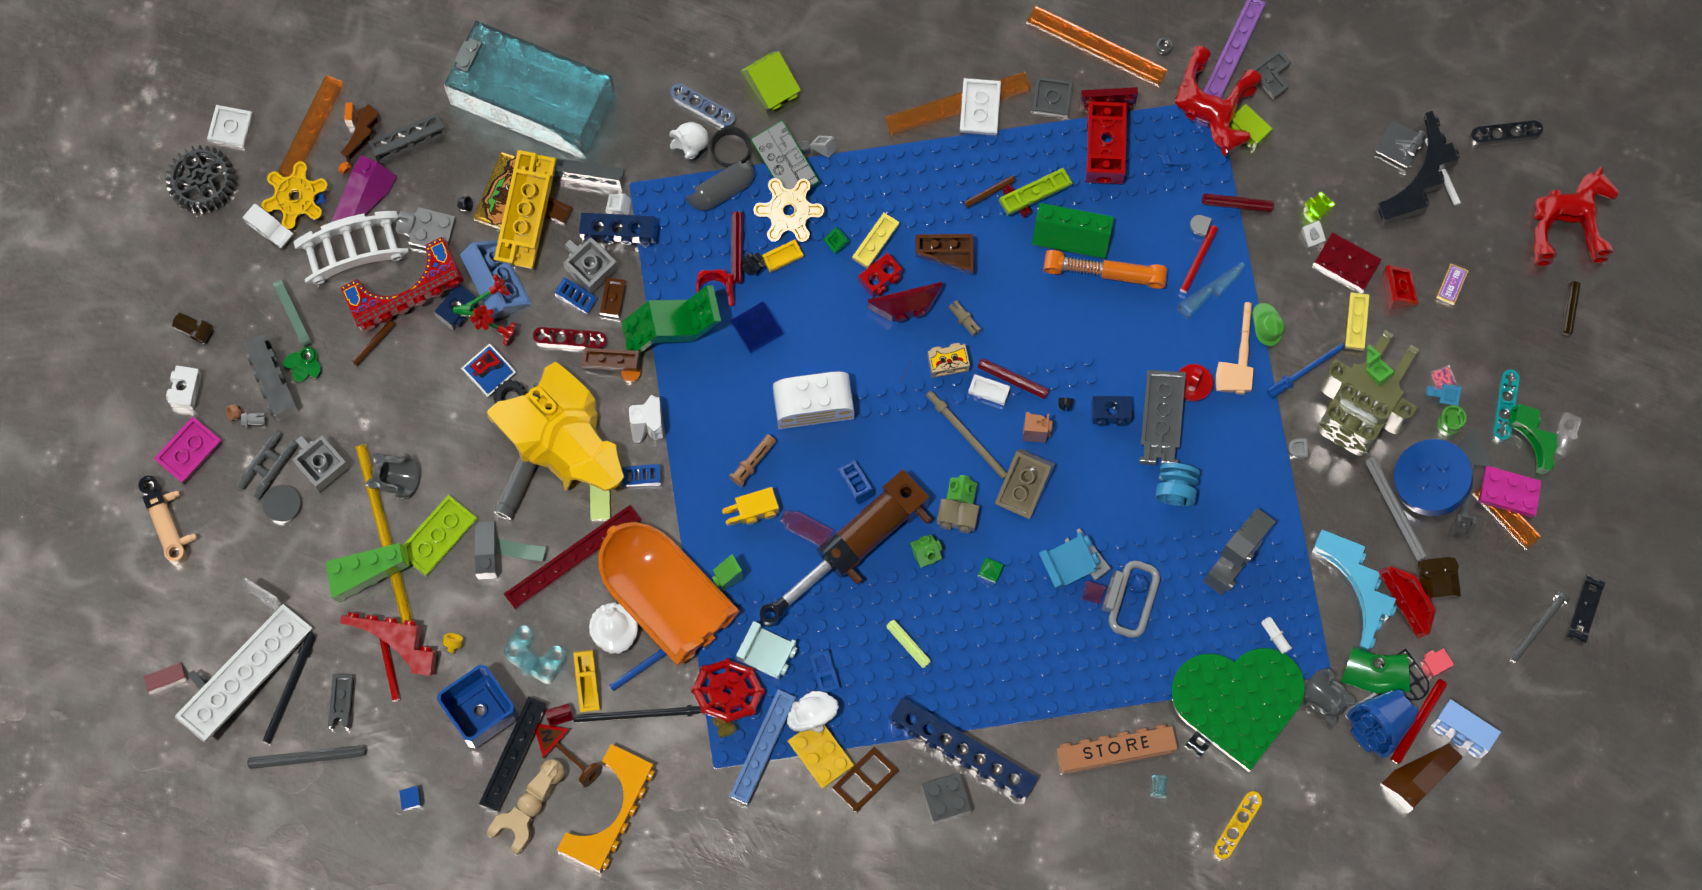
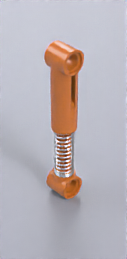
M1056 250L1045 252L1043 271L1048 274H1061L1062 271L1070 270L1071 272L1072 270L1073 273L1075 271L1078 273L1079 271L1080 274L1081 272L1083 274L1085 272L1086 274L1090 273V275L1093 273V275L1096 274L1097 276L1100 274L1101 279L1144 284L1155 289L1165 288L1167 267L1163 265L1145 266L1109 260L1098 263V261L1092 262L1091 260L1088 261V259L1086 261L1083 259L1082 261L1081 259L1078 260V258L1076 260L1075 258H1068L1064 256V253Z

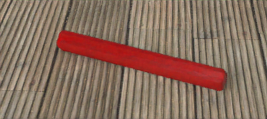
M1438 679L1416 715L1415 722L1392 755L1391 760L1394 763L1400 764L1445 690L1447 686L1445 681Z

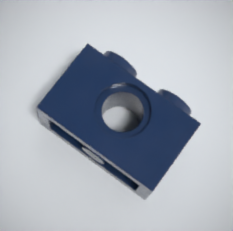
M459 285L450 292L434 311L436 318L454 331L457 327L459 328L463 325L466 316L454 314L453 307L461 304L466 305V303L476 299V296L462 285Z
M1131 396L1092 397V424L1107 426L1108 423H1116L1117 426H1126L1127 423L1131 422ZM1107 409H1114L1116 411V414H1108Z

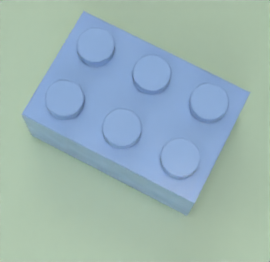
M1451 699L1444 705L1431 725L1435 728L1434 731L1436 733L1448 736L1453 744L1458 747L1463 746L1475 758H1482L1486 755L1501 733Z

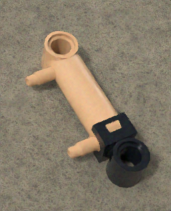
M144 476L139 480L138 487L144 495L142 498L158 534L164 555L172 565H182L187 559V553L183 545L192 542L197 537L196 534H191L180 538L167 502L179 497L180 493L175 491L164 495L160 484L153 476ZM148 484H154L151 490H146ZM174 551H180L178 557H171Z

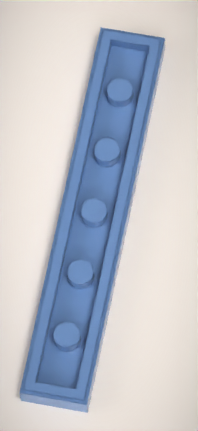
M779 689L777 690L729 797L748 805L785 724L788 713L796 700L795 696Z

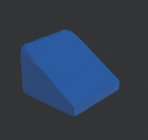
M418 786L399 791L402 810L422 807Z

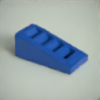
M565 277L555 290V297L586 314H589L598 299ZM566 286L569 287L566 293L564 294L563 291L565 290ZM572 291H576L572 298H570L569 296L572 293ZM581 294V299L579 300V302H576L578 296ZM586 298H589V301L587 302V304L585 305V307L582 306V304L584 303L585 299H586Z
M855 460L838 469L857 504L874 496L872 487ZM853 469H856L855 472L846 475V473L852 471ZM860 476L859 478L850 482L851 479ZM863 482L862 485L854 489L855 486Z
M660 464L622 467L624 475L622 487L661 486ZM651 471H654V479H651ZM628 472H632V481H628ZM635 472H639V480L635 481ZM643 472H647L646 480H643Z

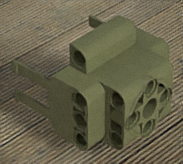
M1385 330L1374 349L1382 355L1394 334ZM1410 345L1395 369L1394 376L1381 386L1376 384L1366 373L1367 360L1363 364L1354 363L1352 368L1334 359L1321 384L1322 392L1333 400L1319 422V432L1337 445L1358 456H1364L1368 453L1382 428L1395 435L1402 433L1418 407L1401 397L1404 391L1400 389L1399 383L1419 349Z

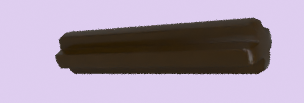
M1571 281L1569 285L1562 334L1572 335L1581 286L1580 282Z

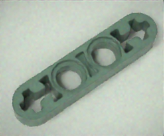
M282 280L274 282L273 286L302 346L305 347L312 342Z

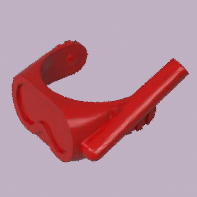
M721 269L698 272L696 293L699 292L700 287L704 283L719 281L727 288L729 306H734L732 274H727L725 270Z

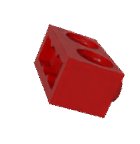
M887 252L858 275V282L872 298L876 295L880 296L887 290V286L891 283L896 284L901 279L902 268ZM886 268H891L893 270V273L887 274L884 272V270ZM875 279L879 284L871 285L869 282Z

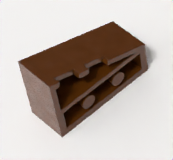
M916 234L915 257L972 275L973 234Z

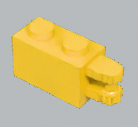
M772 487L735 498V505L723 508L722 510L723 514H730L736 511L739 513V516L726 520L728 526L740 522L751 525L758 522V519H771L779 513V507Z

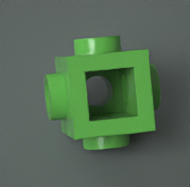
M966 475L951 478L946 499L973 504L977 483L970 480V477Z
M931 534L910 543L914 558L920 568L934 564L942 559L940 551H942L939 540L935 541Z

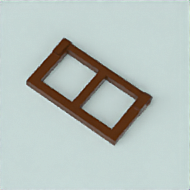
M873 747L832 789L857 813L899 771ZM873 755L890 771L876 786L859 770ZM854 774L871 789L857 804L840 788Z

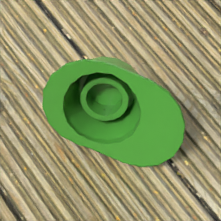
M1260 303L1252 311L1255 333L1262 344L1274 346L1282 337L1285 326L1284 321L1273 306L1267 303Z

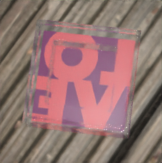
M1450 365L1431 372L1437 388H1441L1442 383L1452 385L1457 383Z

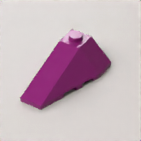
M360 155L351 172L331 222L359 214L365 215L383 197L385 198L389 194L397 176L378 162Z

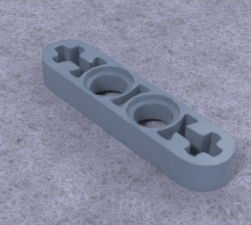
M678 83L672 86L671 97L675 102L722 128L734 126L735 115L730 110L683 84ZM680 90H682L683 95L679 94L678 96H676L675 91L679 92ZM698 98L700 103L697 106H693L690 104V100ZM714 107L716 112L709 115L706 113V109ZM729 116L730 122L727 121L726 123H724L722 117L727 118Z

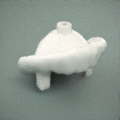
M616 602L608 603L596 609L595 613L592 614L589 634L594 643L602 648V650L610 654H620L623 651H627L633 644L637 636L638 623L620 604Z
M811 691L800 698L798 702L795 701L793 703L791 711L788 713L787 724L794 731L805 732L813 730L821 733L824 729L822 725L832 720L837 714L838 702L825 692Z

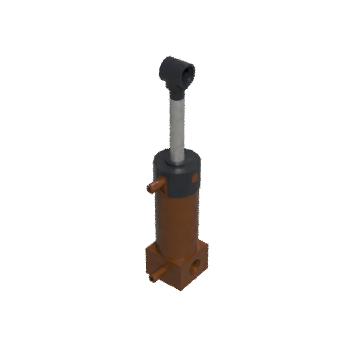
M902 469L883 486V493L816 549L823 560L816 568L777 602L772 601L770 604L762 606L760 609V621L767 627L775 626L779 618L784 615L783 611L830 570L840 578L847 574L856 584H859L862 578L853 569L860 563L862 558L905 521L909 524L917 516L926 524L931 521L930 516L924 511L929 505V496ZM771 611L775 616L772 619H766L764 614Z

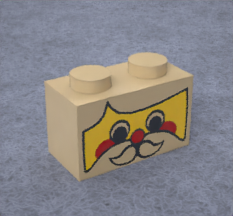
M954 343L947 348L934 347L927 353L932 378L969 371L970 364L965 344Z

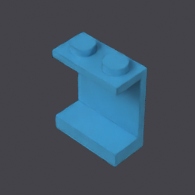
M1079 532L1077 533L1078 537L1050 551L1044 550L1039 553L1055 588L1061 589L1101 569L1099 566L1101 561L1097 553H1093L1090 547L1092 542L1088 535L1085 536V534Z

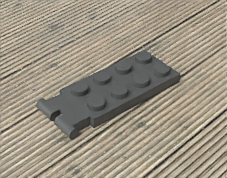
M1147 370L1141 446L1145 447L1144 457L1140 456L1139 464L1156 465L1157 459H1161V464L1178 463L1179 460L1175 459V451L1180 449L1186 372Z

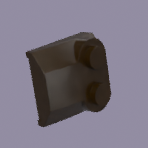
M1434 558L1416 563L1418 579L1430 599L1461 597L1458 576L1459 565L1456 558Z

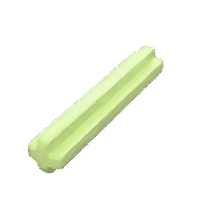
M895 620L887 624V629L922 668L927 667L931 663L925 653Z

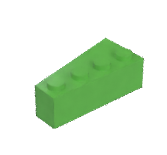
M400 543L326 561L331 598L340 603L346 600L345 598L361 592L362 589L370 585L373 586L379 580L385 577L388 578L409 567L407 548Z

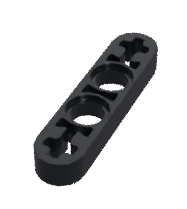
M1536 120L1480 126L1472 130L1470 141L1474 145L1481 146L1533 140L1540 137L1543 126ZM1532 126H1534L1535 129H1538L1536 133H1534L1533 130H1530ZM1518 128L1521 134L1514 136L1511 134V129ZM1499 130L1502 133V137L1495 138L1492 132ZM1477 133H1479V135L1482 136L1481 140H1479L1478 137H1475Z

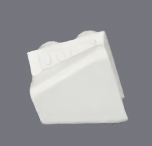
M651 395L645 404L629 407L630 426L634 443H641L647 433L655 442L663 439L659 397Z

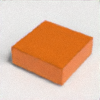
M346 102L344 120L347 127H354L355 107L353 102Z

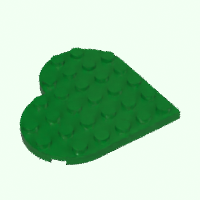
M1269 648L1248 651L1235 662L1217 654L1195 656L1187 660L1178 669L1171 686L1173 706L1179 717L1248 772L1251 771L1297 712L1305 693L1304 678L1297 664L1286 654Z

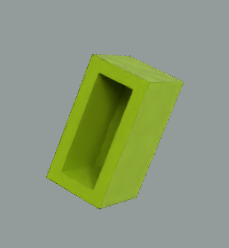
M1247 104L1234 114L1233 119L1229 123V128L1245 130L1250 133V140L1245 144L1254 150L1271 135L1273 129Z

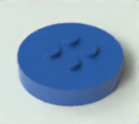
M1428 439L1411 445L1401 454L1394 469V481L1399 498L1409 509L1421 515L1441 516L1458 509L1467 500L1473 485V474L1468 457L1458 446L1445 440Z

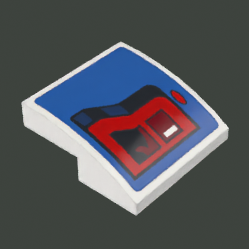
M488 344L460 368L486 397L490 396L495 388H498L499 384H503V381H507L516 373L491 344Z

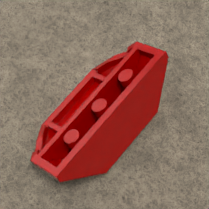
M1391 566L1380 569L1378 571L1393 598L1396 599L1397 605L1415 636L1419 638L1430 634L1436 610L1431 603L1430 597L1422 588L1420 580L1414 573Z

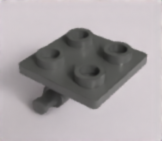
M1392 120L1375 152L1408 168L1418 149L1422 147L1426 133L1422 130L1417 133Z

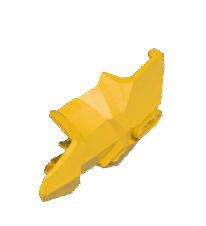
M557 362L544 368L538 386L531 388L526 395L498 401L487 411L489 420L495 423L515 445L522 462L529 461L533 464L549 468L563 482L565 491L569 489L573 480L585 482L603 491H608L616 488L624 478L618 460L616 444L603 441L596 430L598 414L596 412L595 398L578 379Z

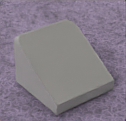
M818 135L810 144V148L826 157H830L837 149L835 137Z

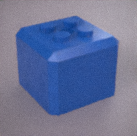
M485 665L476 666L440 691L437 696L439 705L470 748L479 747L517 720L518 713L515 706ZM483 706L485 713L482 716L475 715L476 707Z

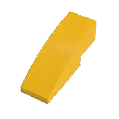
M593 649L575 651L573 656L580 712L600 710Z

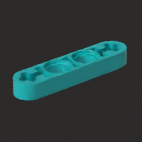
M1512 369L1506 370L1500 380L1492 432L1494 439L1498 442H1505L1512 432V427L1507 425L1509 419H1502L1500 417V411L1506 410L1510 414L1511 408L1516 405L1519 374ZM1511 375L1512 379L1515 380L1511 382L1510 387H1507L1509 381L1507 377ZM1505 392L1510 393L1512 400L1505 401L1502 394ZM1502 424H1506L1503 431L1507 434L1501 437L1497 431L1501 429Z

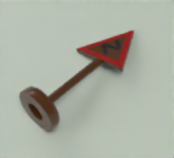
M538 724L535 732L543 759L556 746L583 771L580 775L579 783L583 787L591 785L602 772V766L599 763H592L585 767L559 743L570 729Z

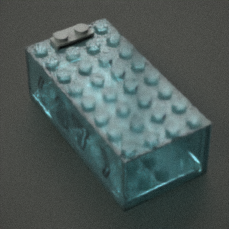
M475 21L466 41L464 40L444 83L449 104L584 160L616 96L611 75L479 21Z

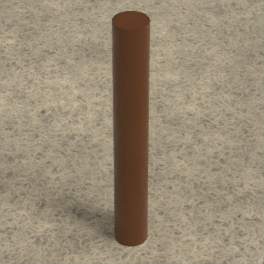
M1011 175L964 201L965 207L969 208L1002 190L1007 185H1011L1016 182L1015 178Z
M391 320L388 321L351 362L357 367L395 324Z

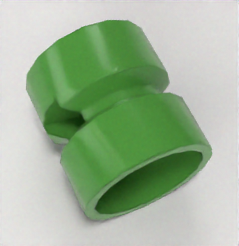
M1455 405L1445 408L1437 421L1438 430L1445 436H1455L1458 434L1466 422L1465 411Z

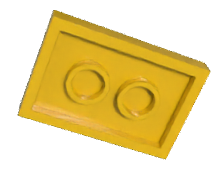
M824 724L822 725L824 729L821 733L813 730L798 732L787 740L822 789L854 766Z

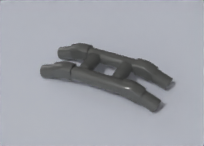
M276 430L266 440L262 449L244 471L237 485L239 488L245 489L254 472L264 477L253 495L256 499L261 498L282 464L298 446L296 441L292 440L281 451L280 455L271 451L270 449L273 448L282 436L279 430ZM265 456L274 461L269 471L259 466Z

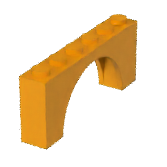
M610 744L602 763L616 774L623 787V805L618 817L608 828L594 835L577 836L566 832L557 848L558 853L598 873L608 868L611 861L609 856L611 852L615 853L620 843L617 840L620 834H625L629 825L626 822L630 816H634L638 807L636 803L638 799L643 798L646 792L644 787L647 781L651 782L655 774L652 763Z

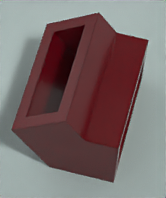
M569 703L545 710L550 727L573 720Z

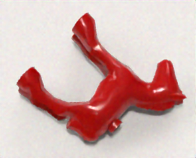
M1196 46L1185 70L1184 80L1181 86L1178 87L1175 104L1181 108L1188 119H1197L1210 125L1213 141L1217 146L1221 147V153L1225 157L1229 150L1241 146L1250 140L1249 132L1229 128V123L1234 117L1239 100L1253 96L1257 90L1256 85L1260 82L1262 76L1259 72L1252 69L1245 71L1226 99L1206 94L1198 88L1196 74L1204 71L1211 53L1206 47Z
M1603 167L1598 168L1595 173L1591 172L1581 180L1576 193L1561 194L1560 190H1554L1550 192V195L1540 197L1535 201L1536 212L1534 218L1540 220L1535 228L1534 263L1536 266L1550 265L1557 256L1555 249L1548 242L1547 234L1549 227L1556 220L1580 222L1584 229L1591 262L1603 263L1609 260L1608 255L1613 253L1612 245L1599 234L1595 196L1599 195L1613 200L1617 198L1619 191L1603 174Z

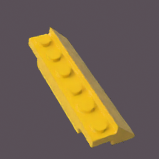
M522 150L517 151L496 247L495 261L515 267L534 268L555 172L556 158Z

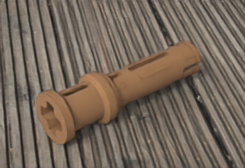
M767 434L745 461L743 460L739 463L740 466L733 474L729 475V478L736 485L742 487L744 485L743 482L749 475L754 473V467L776 443V440Z

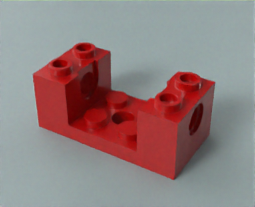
M1089 101L1086 130H1088L1087 160L1085 165L1086 183L1123 184L1125 176L1127 103ZM1103 135H1109L1112 138V141L1106 143L1101 139V137Z

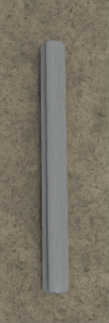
M1376 457L1367 459L1366 465L1417 561L1425 559L1427 554Z

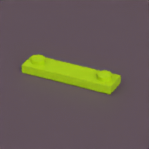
M1061 168L1000 197L998 201L1009 216L1072 186L1073 183L1064 168Z

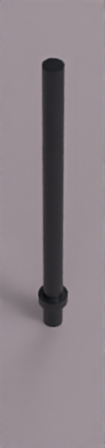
M687 705V707L579 714L573 715L574 723L680 715L692 717V715L702 713L700 712V706L691 707V705Z

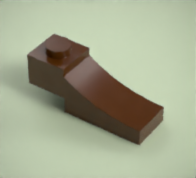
M369 104L357 112L356 129L348 144L340 152L343 160L350 162L369 143L368 141L374 138L371 130L382 120L379 112Z

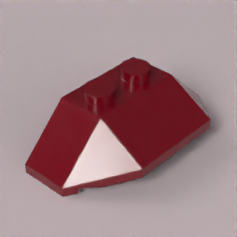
M942 282L868 299V309L891 322H903L913 316L915 318L923 317L926 313H929L940 295Z

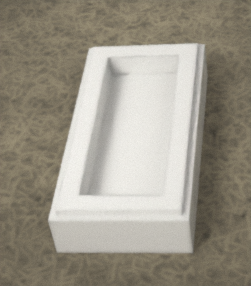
M974 374L968 393L1004 405L1011 386Z

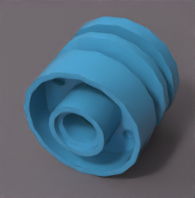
M1161 464L1158 479L1162 483L1157 484L1155 498L1162 503L1173 506L1186 507L1195 505L1197 490L1193 487L1198 485L1200 471L1186 464Z

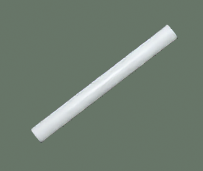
M1446 169L1439 170L1444 175L1445 181L1443 183L1453 205H1460L1461 202Z

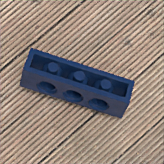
M581 212L579 235L585 242L592 238L607 244H612L615 241L626 245L634 242L649 246L651 243L656 244L659 222L655 216ZM599 226H604L602 231L596 232ZM623 227L621 232L615 233L616 228ZM636 228H641L639 233L633 234Z

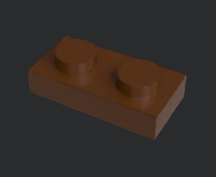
M606 277L600 315L619 318L625 280Z

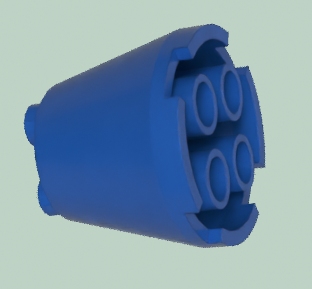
M1397 689L1396 691H1389L1355 705L1348 712L1347 718L1352 725L1350 731L1358 744L1367 752L1373 751L1379 754L1381 758H1385L1397 749L1415 722L1418 709L1410 703L1403 691Z

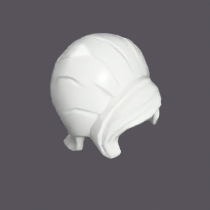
M684 123L677 130H671L669 133L670 137L675 138L670 144L671 149H683L686 159L696 158L699 151L708 144V133L698 123Z

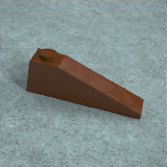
M1447 744L1394 770L1380 785L1410 812L1463 756L1450 744Z

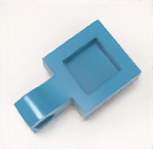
M1442 383L1441 388L1427 386L1426 393L1428 396L1439 397V403L1458 406L1462 387Z

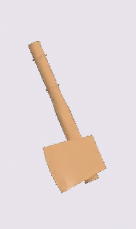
M1250 302L1244 303L1238 364L1219 362L1216 372V391L1245 395V392H1251L1253 368L1247 367L1252 303Z

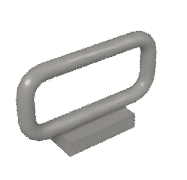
M1134 560L1125 565L1123 572L1115 571L1112 574L1101 610L1110 612L1109 625L1114 632L1130 638L1139 637L1144 633L1160 582L1159 572L1152 565ZM1138 568L1149 572L1152 575V582L1139 626L1136 630H1130L1119 626L1116 618L1132 569Z

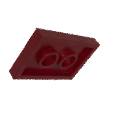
M1138 87L1081 90L1079 111L1087 112L1089 101L1127 103V110H1131L1136 106Z
M1332 232L1313 265L1363 292L1382 259Z

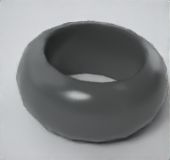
M1161 38L1156 43V49L1161 54H1169L1173 49V43L1168 38ZM1165 42L1170 48L1163 50L1159 45Z

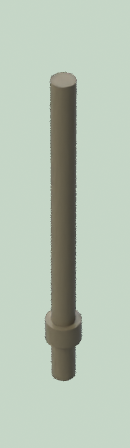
M932 390L929 391L926 396L935 405V409L951 422L993 470L1004 479L1007 472L947 408L948 405L943 400L941 401Z

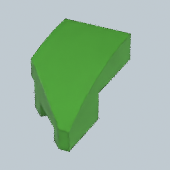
M1368 345L1366 373L1376 384L1381 386L1394 376V371L1381 360V354L1371 345Z

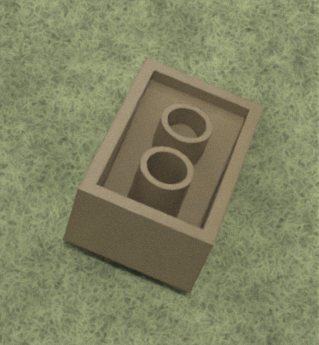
M1021 448L1017 450L995 504L1030 519L1049 481L1055 463Z

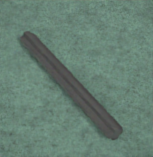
M359 745L248 758L247 765L249 769L363 757L365 756V747Z

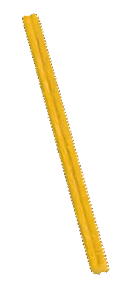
M362 444L355 448L366 486V482L372 478V469H370L372 464L369 462L371 460H368L370 459L368 451H365L368 450L365 449L367 446ZM366 486L381 546H389L392 544V540L389 538L391 536H388L390 535V531H387L389 529H386L388 528L385 525L387 520L383 518L385 517L383 516L385 513L382 511L384 509L380 507L382 502L378 500L381 499L378 498L380 497L379 493H377L379 491H376L378 489H371ZM397 572L390 576L400 618L402 623H404V620H410L412 615L408 613L411 610L407 608L409 607L406 604L408 599H405L407 598L404 597L406 592L402 590L405 588H402L404 585L401 582L403 581L399 579L401 574Z

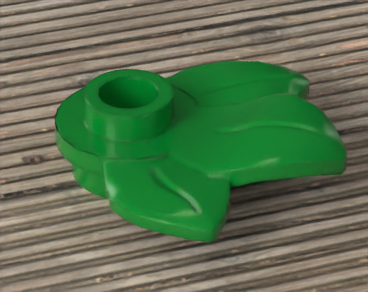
M305 347L299 352L290 353L283 362V367L293 369V379L296 383L304 381L309 375L317 378L321 369L320 364L317 362V353L311 347ZM310 354L311 358L306 360L305 356Z

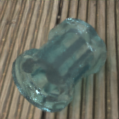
M1152 775L1153 786L1150 796L1167 798L1166 784L1169 777Z

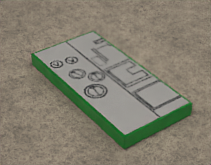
M783 120L751 138L753 145L773 178L779 179L784 188L793 189L800 179H807L810 182V189L820 183Z

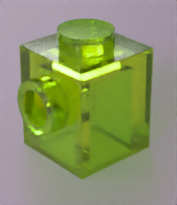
M1320 192L1315 198L1310 197L1306 201L1303 213L1309 222H1321L1332 211L1335 204Z

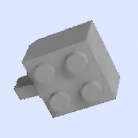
M589 238L583 245L580 244L579 246L575 245L571 240L565 244V248L570 254L568 255L569 258L563 263L564 269L591 294L606 281V277H610L618 269L617 262L592 238Z
M322 435L310 443L302 436L295 440L301 447V450L292 461L318 492L322 491L349 468L343 458Z

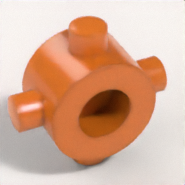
M347 161L343 162L338 167V172H341L343 175L347 174L352 169V164H349Z

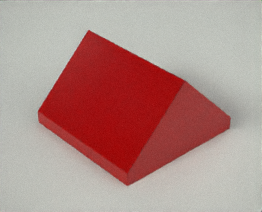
M1387 265L1382 273V279L1389 310L1417 306L1418 300L1411 269Z

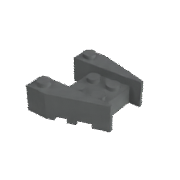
M1256 508L1248 520L1243 523L1242 527L1238 529L1220 554L1222 556L1203 582L1220 595H1223L1226 590L1230 592L1237 583L1234 581L1244 566L1250 562L1256 550L1263 543L1262 539L1276 521Z

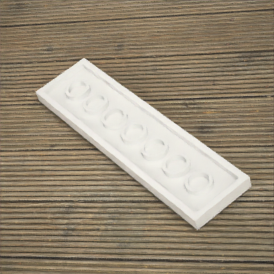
M282 604L175 715V719L206 743L307 637V634L312 632V627Z

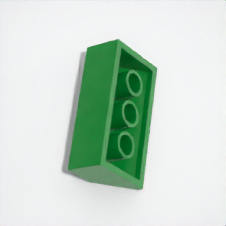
M1039 203L1031 245L1106 259L1114 217Z

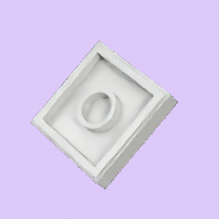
M216 105L207 140L209 142L244 148L253 112Z

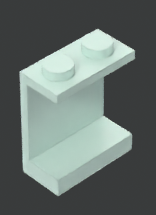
M753 621L736 658L757 670L779 679L781 675L785 676L789 668L787 662L789 658H794L798 648L795 647V640L792 639L790 642L761 628V624Z

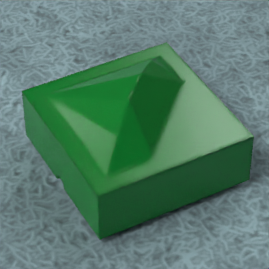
M839 227L834 228L823 239L834 254H837L850 242Z
M986 557L978 576L996 584L1003 564Z

